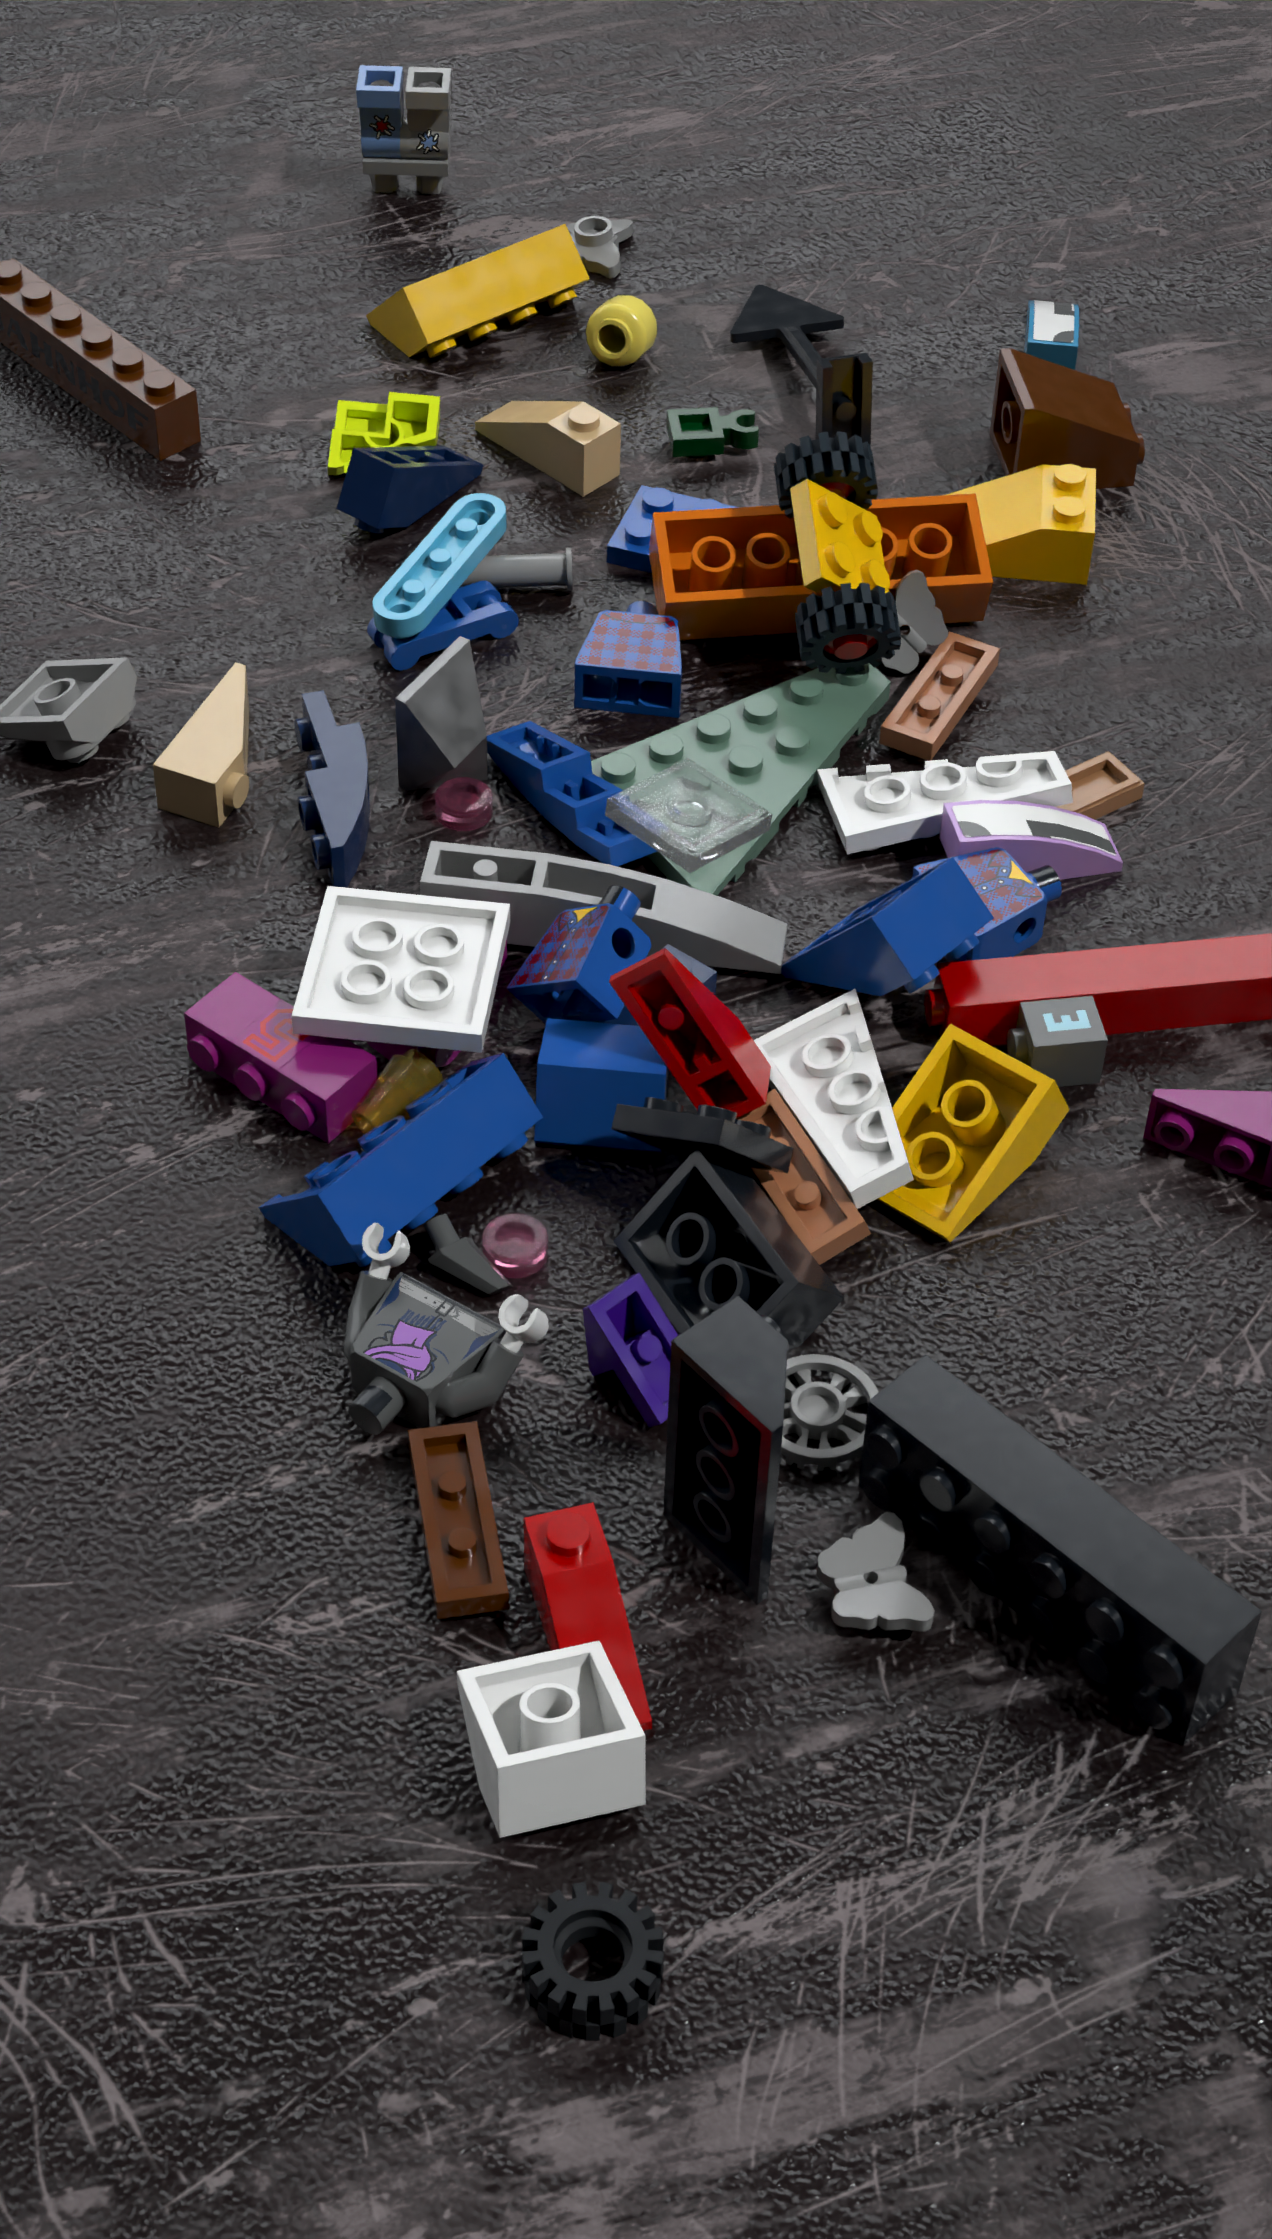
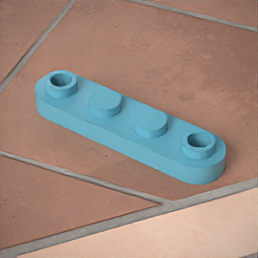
M475 493L466 495L454 503L374 596L372 602L374 624L381 633L397 639H406L418 634L427 627L506 532L507 518L504 502L494 495Z

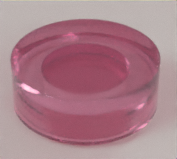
M458 777L444 782L436 790L435 815L443 826L456 831H471L481 828L490 821L493 814V795L489 786L484 782L470 777Z
M518 1213L502 1215L492 1220L486 1226L482 1236V1252L504 1277H527L539 1271L547 1260L548 1234L543 1224L531 1216Z

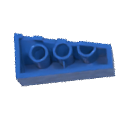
M504 1053L475 1060L407 1105L405 1109L411 1117L408 1121L405 1120L404 1116L395 1117L380 1126H376L357 1139L364 1151L361 1153L357 1151L349 1152L330 1163H322L306 1174L304 1178L310 1188L302 1193L284 1197L277 1194L258 1208L268 1221L328 1266L356 1262L358 1267H364L371 1264L372 1261L363 1250L362 1245L363 1234L367 1227L373 1223H379L384 1228L383 1239L379 1243L378 1251L379 1254L387 1253L392 1248L388 1240L391 1236L402 1228L408 1231L432 1218L438 1212L435 1202L448 1192L451 1195L460 1193L479 1181L484 1175L480 1167L492 1157L496 1160L502 1159L521 1148L528 1141L524 1132L540 1121L543 1116Z

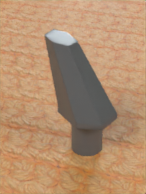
M447 1214L436 1216L424 1224V1228L436 1250V1253L428 1259L429 1263L489 1295H495L513 1287L478 1249L473 1239L468 1237L459 1239Z

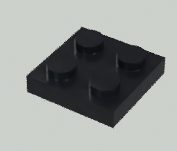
M652 1097L645 1098L643 1107L617 1104L612 1130L679 1157L688 1158L698 1147L742 1164L744 1167L788 1173L794 1148L771 1139L772 1129L768 1126L750 1121L736 1120L737 1113L710 1105H699L697 1114L682 1112L684 1106L678 1103Z

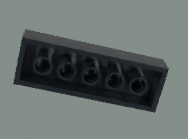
M925 1354L868 1401L858 1486L864 1490L868 1499L879 1509L894 1513L916 1532L921 1542L930 1550L943 1553L966 1571L973 1583L981 1591L991 1596L996 1595L1021 1615L1026 1625L1036 1635L1043 1639H1051L1076 1659L1082 1670L1092 1680L1111 1687L1135 1707L1139 1716L1148 1725L1158 1730H1164L1180 1744L1184 1745L1238 1694L1262 1613L1259 1608Z

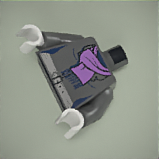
M373 1223L367 1227L363 1234L362 1245L363 1250L372 1261L369 1271L360 1272L348 1310L344 1355L351 1364L352 1388L359 1395L349 1405L348 1409L353 1421L365 1432L378 1435L395 1416L417 1428L441 1426L450 1418H457L492 1406L501 1396L524 1356L520 1350L523 1343H534L546 1335L549 1328L546 1314L536 1308L530 1314L528 1321L524 1325L518 1326L521 1316L527 1310L528 1300L519 1294L509 1296L499 1309V1325L403 1272H400L392 1280L388 1277L390 1268L400 1266L406 1261L410 1253L409 1241L401 1231H398L392 1249L387 1253L379 1254L378 1247L383 1239L384 1228L379 1223Z

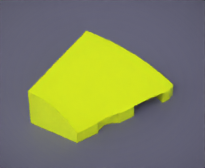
M389 392L388 404L338 400L335 427L332 429L328 475L347 473L353 448L436 446L440 424V396Z

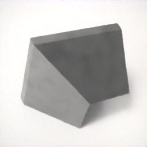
M459 636L395 698L399 787L407 791L488 780L487 734L469 639Z

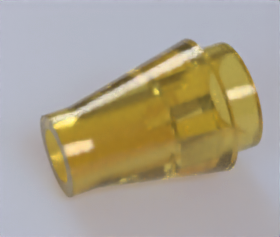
M408 1049L403 1055L395 1054L391 1057L361 1105L352 1112V1119L364 1134L398 1116H404L405 1120H407L410 1116L405 1107L444 1081L434 1063L421 1052Z

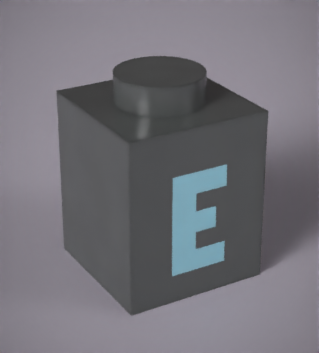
M1093 996L1020 1002L1016 1028L1009 1029L1007 1033L1008 1055L1054 1079L1058 1087L1100 1083L1108 1039Z

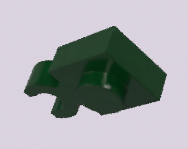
M718 407L667 410L666 428L673 457L701 458L706 455H723L724 445H731L738 449H754L758 447L759 428L754 426L755 412L753 410H736L725 416H719Z

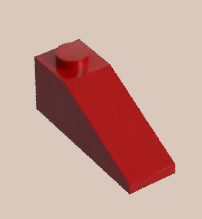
M666 948L610 976L609 983L697 1110L699 1105H710L737 1113L738 1118L766 1104L771 1071L770 1064L739 1018Z
M594 1503L524 1518V1569L550 1651L600 1641L643 1731L652 1729L650 1709L613 1558Z

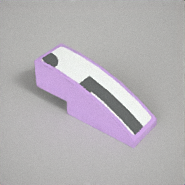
M975 800L944 803L939 838L948 858L998 847L1005 849L1025 872L1049 865L1056 871L1060 880L1122 871V859L1106 825L1080 813L1050 805L1021 801Z

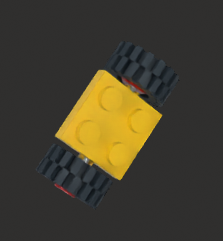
M828 432L818 433L819 439L811 440L809 435L799 438L800 446L792 442L785 446V453L779 452L776 456L774 472L779 507L781 511H785V516L790 519L794 517L804 587L822 595L820 597L812 593L806 597L807 603L800 602L797 606L795 621L800 657L802 661H806V666L811 669L818 666L819 672L828 673L831 668H835L836 674L846 673L847 668L855 667V672L864 671L865 664L869 663L876 667L882 664V658L891 659L895 655L894 650H899L901 647V634L896 602L894 601V596L888 590L890 578L883 558L881 545L883 537L882 527L877 516L867 511L872 505L871 499H876L878 495L871 446L868 442L862 443V438L857 435L847 439L846 432H837L834 438H829Z

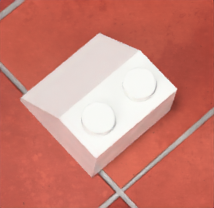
M600 1641L456 1671L457 1685L479 1788L500 1838L646 1805L645 1734Z

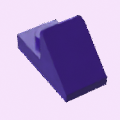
M639 1272L583 1309L590 1372L595 1376L614 1370L648 1427L662 1424L668 1419L671 1340L677 1337L678 1334Z

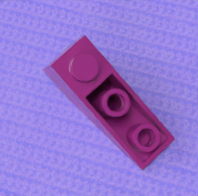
M1154 1090L1143 1138L1219 1167L1229 1173L1237 1174L1272 1188V1091Z

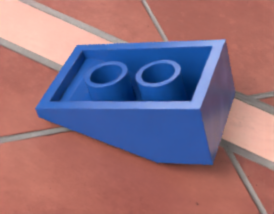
M952 856L855 909L784 962L781 967V973L784 978L850 991L856 989V992L883 996L901 986H904L910 994L940 974L935 963L944 956L948 962H952L979 944L980 941L974 933L994 917Z

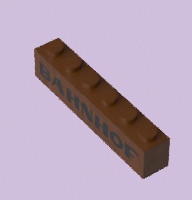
M16 259L0 261V343L159 461L201 441L197 392L194 387Z

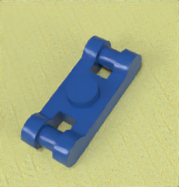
M484 580L458 588L427 627L410 638L397 639L381 633L375 627L374 617L367 626V633L375 645L384 649L385 658L396 670L402 671L414 666L420 656L448 648L459 636L469 640L488 634L495 638H505L515 631L519 619L510 605L501 602V595L489 581Z

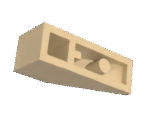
M511 401L475 422V430L583 497L620 475L621 423L584 401Z
M236 662L154 762L153 771L159 809L219 828L234 808H240L243 805L249 791V777L247 776L249 697L246 665Z

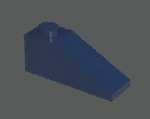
M444 445L353 448L336 509L354 517V525L368 532L383 534L386 528L408 527L481 475L484 464Z

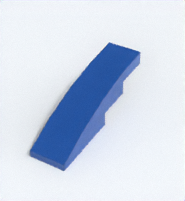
M531 721L487 736V753L516 789L547 821L579 848L600 862L618 867L660 851L658 829L626 812L624 790L592 773L590 752Z

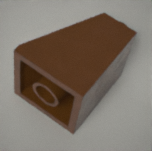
M1011 348L1000 349L989 435L1005 476L1043 464L1058 466L1074 464L1082 468L1096 469V489L1134 486L1137 465L1142 464L1144 461V439L1141 433L1135 432L1131 423L1129 405L1122 403L1114 383Z

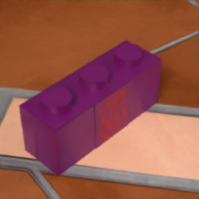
M234 972L184 1012L189 1057L201 1069L208 1072L213 1071L237 1086L247 1098L254 1101L259 1100L282 1114L295 1128L307 1130L329 1144L379 1101L376 1057L347 1039L293 1034L292 1012L294 1006L239 973Z

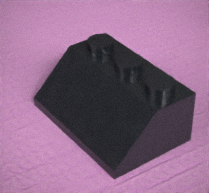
M698 1147L614 1240V1243L636 1273L640 1272L662 1310L679 1334L739 1296L759 1315H766L777 1323L788 1340L787 1351L802 1345L844 1299L843 1295L742 1164Z

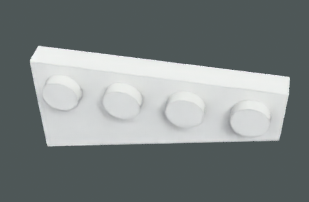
M1055 751L979 757L974 767H961L954 763H948V759L925 761V769L922 771L891 773L890 764L867 765L866 775L844 777L838 776V768L817 769L819 788L847 855L861 851H873L883 846L917 838H929L939 834L944 803L1002 800L1036 803L1054 807L1073 803L1072 783Z
M856 989L754 1040L771 1066L770 1088L772 1090L776 1089L857 1209L914 1180Z

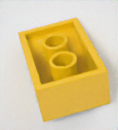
M1043 464L946 494L976 493L992 577L1087 585L1095 537L1096 469L1082 468L1074 464H1064L1061 466Z
M949 1024L892 1107L914 1180L876 1200L951 1243L1036 1160L1070 1110L1055 1080L958 1027Z

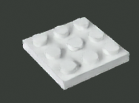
M327 886L292 1012L293 1034L482 1053L510 926V904Z

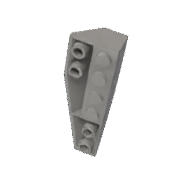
M439 841L430 842L420 880V894L510 904V926L507 944L536 947L561 912L566 909L598 905L609 886L618 885L630 890L641 902V906L632 921L650 937L651 949L647 957L669 944L707 966L781 974L787 923L731 900L668 879L610 864L549 853Z

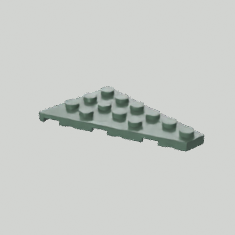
M869 663L864 665V671L855 672V667L847 668L846 673L836 674L835 668H831L828 673L819 672L817 668L592 760V773L624 790L626 812L658 829L660 851L647 855V857L668 880L718 896L729 881L736 882L745 872L746 863L756 858L779 831V822L792 806L799 807L806 799L808 789L819 783L817 769L832 768L839 759L840 749L853 734L858 736L867 726V719L873 714H877L889 700L891 682L876 667Z

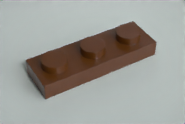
M477 1421L408 1430L409 1451L437 1619L509 1609V1592Z

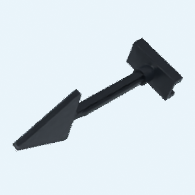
M756 285L730 331V342L741 343L780 338L816 388V440L819 439L818 433L828 432L829 438H834L837 432H846L847 439L857 435L862 438V443L868 442L871 446L873 361L867 353L822 359L805 335L807 333L844 328V316L765 285Z

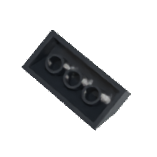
M737 1296L671 1340L663 1515L758 1605L768 1597L784 1422L788 1340L773 1319L766 1315H759Z

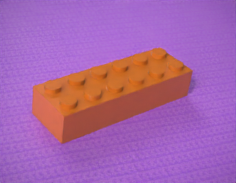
M976 493L872 499V505L867 511L877 516L882 527L883 537L881 545L883 558L890 578L888 590L894 598L896 588L901 579L909 571L919 570L926 577L928 589L936 600L935 607L941 610L944 623L983 621L993 586V578ZM779 505L654 512L652 515L649 557L656 606L659 615L672 616L678 620L679 640L797 633L795 621L797 606L800 602L807 603L806 597L812 593L820 597L822 596L804 587L794 517L790 519L785 516V511H781Z

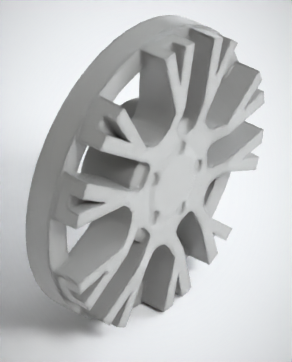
M808 1354L787 1359L786 1376L792 1374L800 1387L796 1389L786 1377L785 1399L789 1403L784 1404L781 1454L786 1457V1463L789 1465L796 1463L797 1468L804 1469V1463L818 1465L817 1471H824V1467L835 1470L837 1463L847 1461L855 1456L859 1459L862 1458L867 1414L852 1413L847 1408L868 1403L871 1398L879 1393L873 1381L857 1366L837 1357ZM811 1370L833 1372L831 1384L819 1381L812 1382ZM850 1382H853L856 1386L843 1395L841 1391ZM786 1434H797L800 1438L796 1443H792L783 1436ZM808 1438L820 1440L819 1449L807 1448ZM830 1439H838L843 1441L845 1445L831 1448L828 1441Z

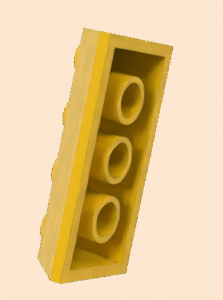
M563 224L403 287L368 313L366 317L373 328L408 357L427 351L429 357L433 358L455 348L457 344L454 339L467 334L472 342L496 331L495 323L505 318H508L510 324L514 325L536 315L538 312L535 306L548 302L550 309H554L577 298L574 289L590 278L566 224Z

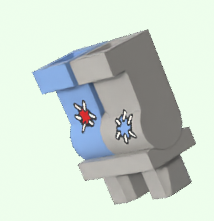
M360 65L356 96L357 108H359L363 174L370 175L373 190L375 192L392 193L398 190L399 175L416 176L417 191H420L422 194L441 193L444 177H448L451 152V68L408 67L405 90L407 116H404L403 67ZM376 80H386L393 86H370V84ZM431 81L440 85L441 88L418 87V85L422 82Z

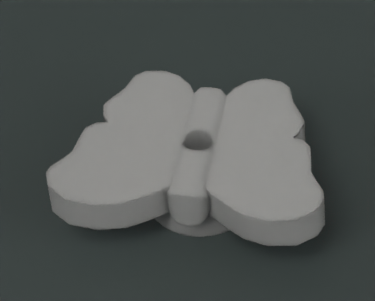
M587 216L567 226L584 267L589 272L600 273L609 279L615 278L620 273L619 243L633 235V221L629 219L609 220L603 216Z
M919 570L909 571L896 588L894 601L896 602L899 628L902 625H908L909 629L905 633L900 632L901 647L899 650H894L895 655L891 659L882 658V663L885 667L896 669L902 673H910L915 670L919 663L918 653L923 652L927 648V644L931 646L939 645L948 636L942 612L935 607L936 600L928 589L925 575Z
M883 1513L872 1524L857 1529L852 1539L848 1537L840 1538L818 1556L817 1577L821 1583L833 1588L834 1599L832 1601L831 1618L838 1626L865 1630L879 1626L884 1630L908 1629L919 1632L927 1631L932 1627L935 1610L931 1602L920 1591L906 1583V1568L900 1565L904 1551L905 1532L902 1521L894 1513Z

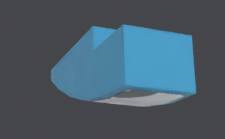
M1029 300L1024 353L1075 370L1079 343V306L1071 303Z

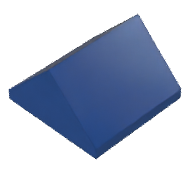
M547 1018L537 1062L536 1106L543 1118L535 1124V1144L650 1154L662 1153L660 1148L611 1129L617 1104L643 1107L646 1097L667 1100L669 1068L640 1026Z

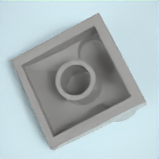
M129 658L45 661L0 704V737L46 744L52 757L56 760L78 763L90 758L98 751V744L113 729L122 726L129 720L130 712L136 705L134 692L137 675Z

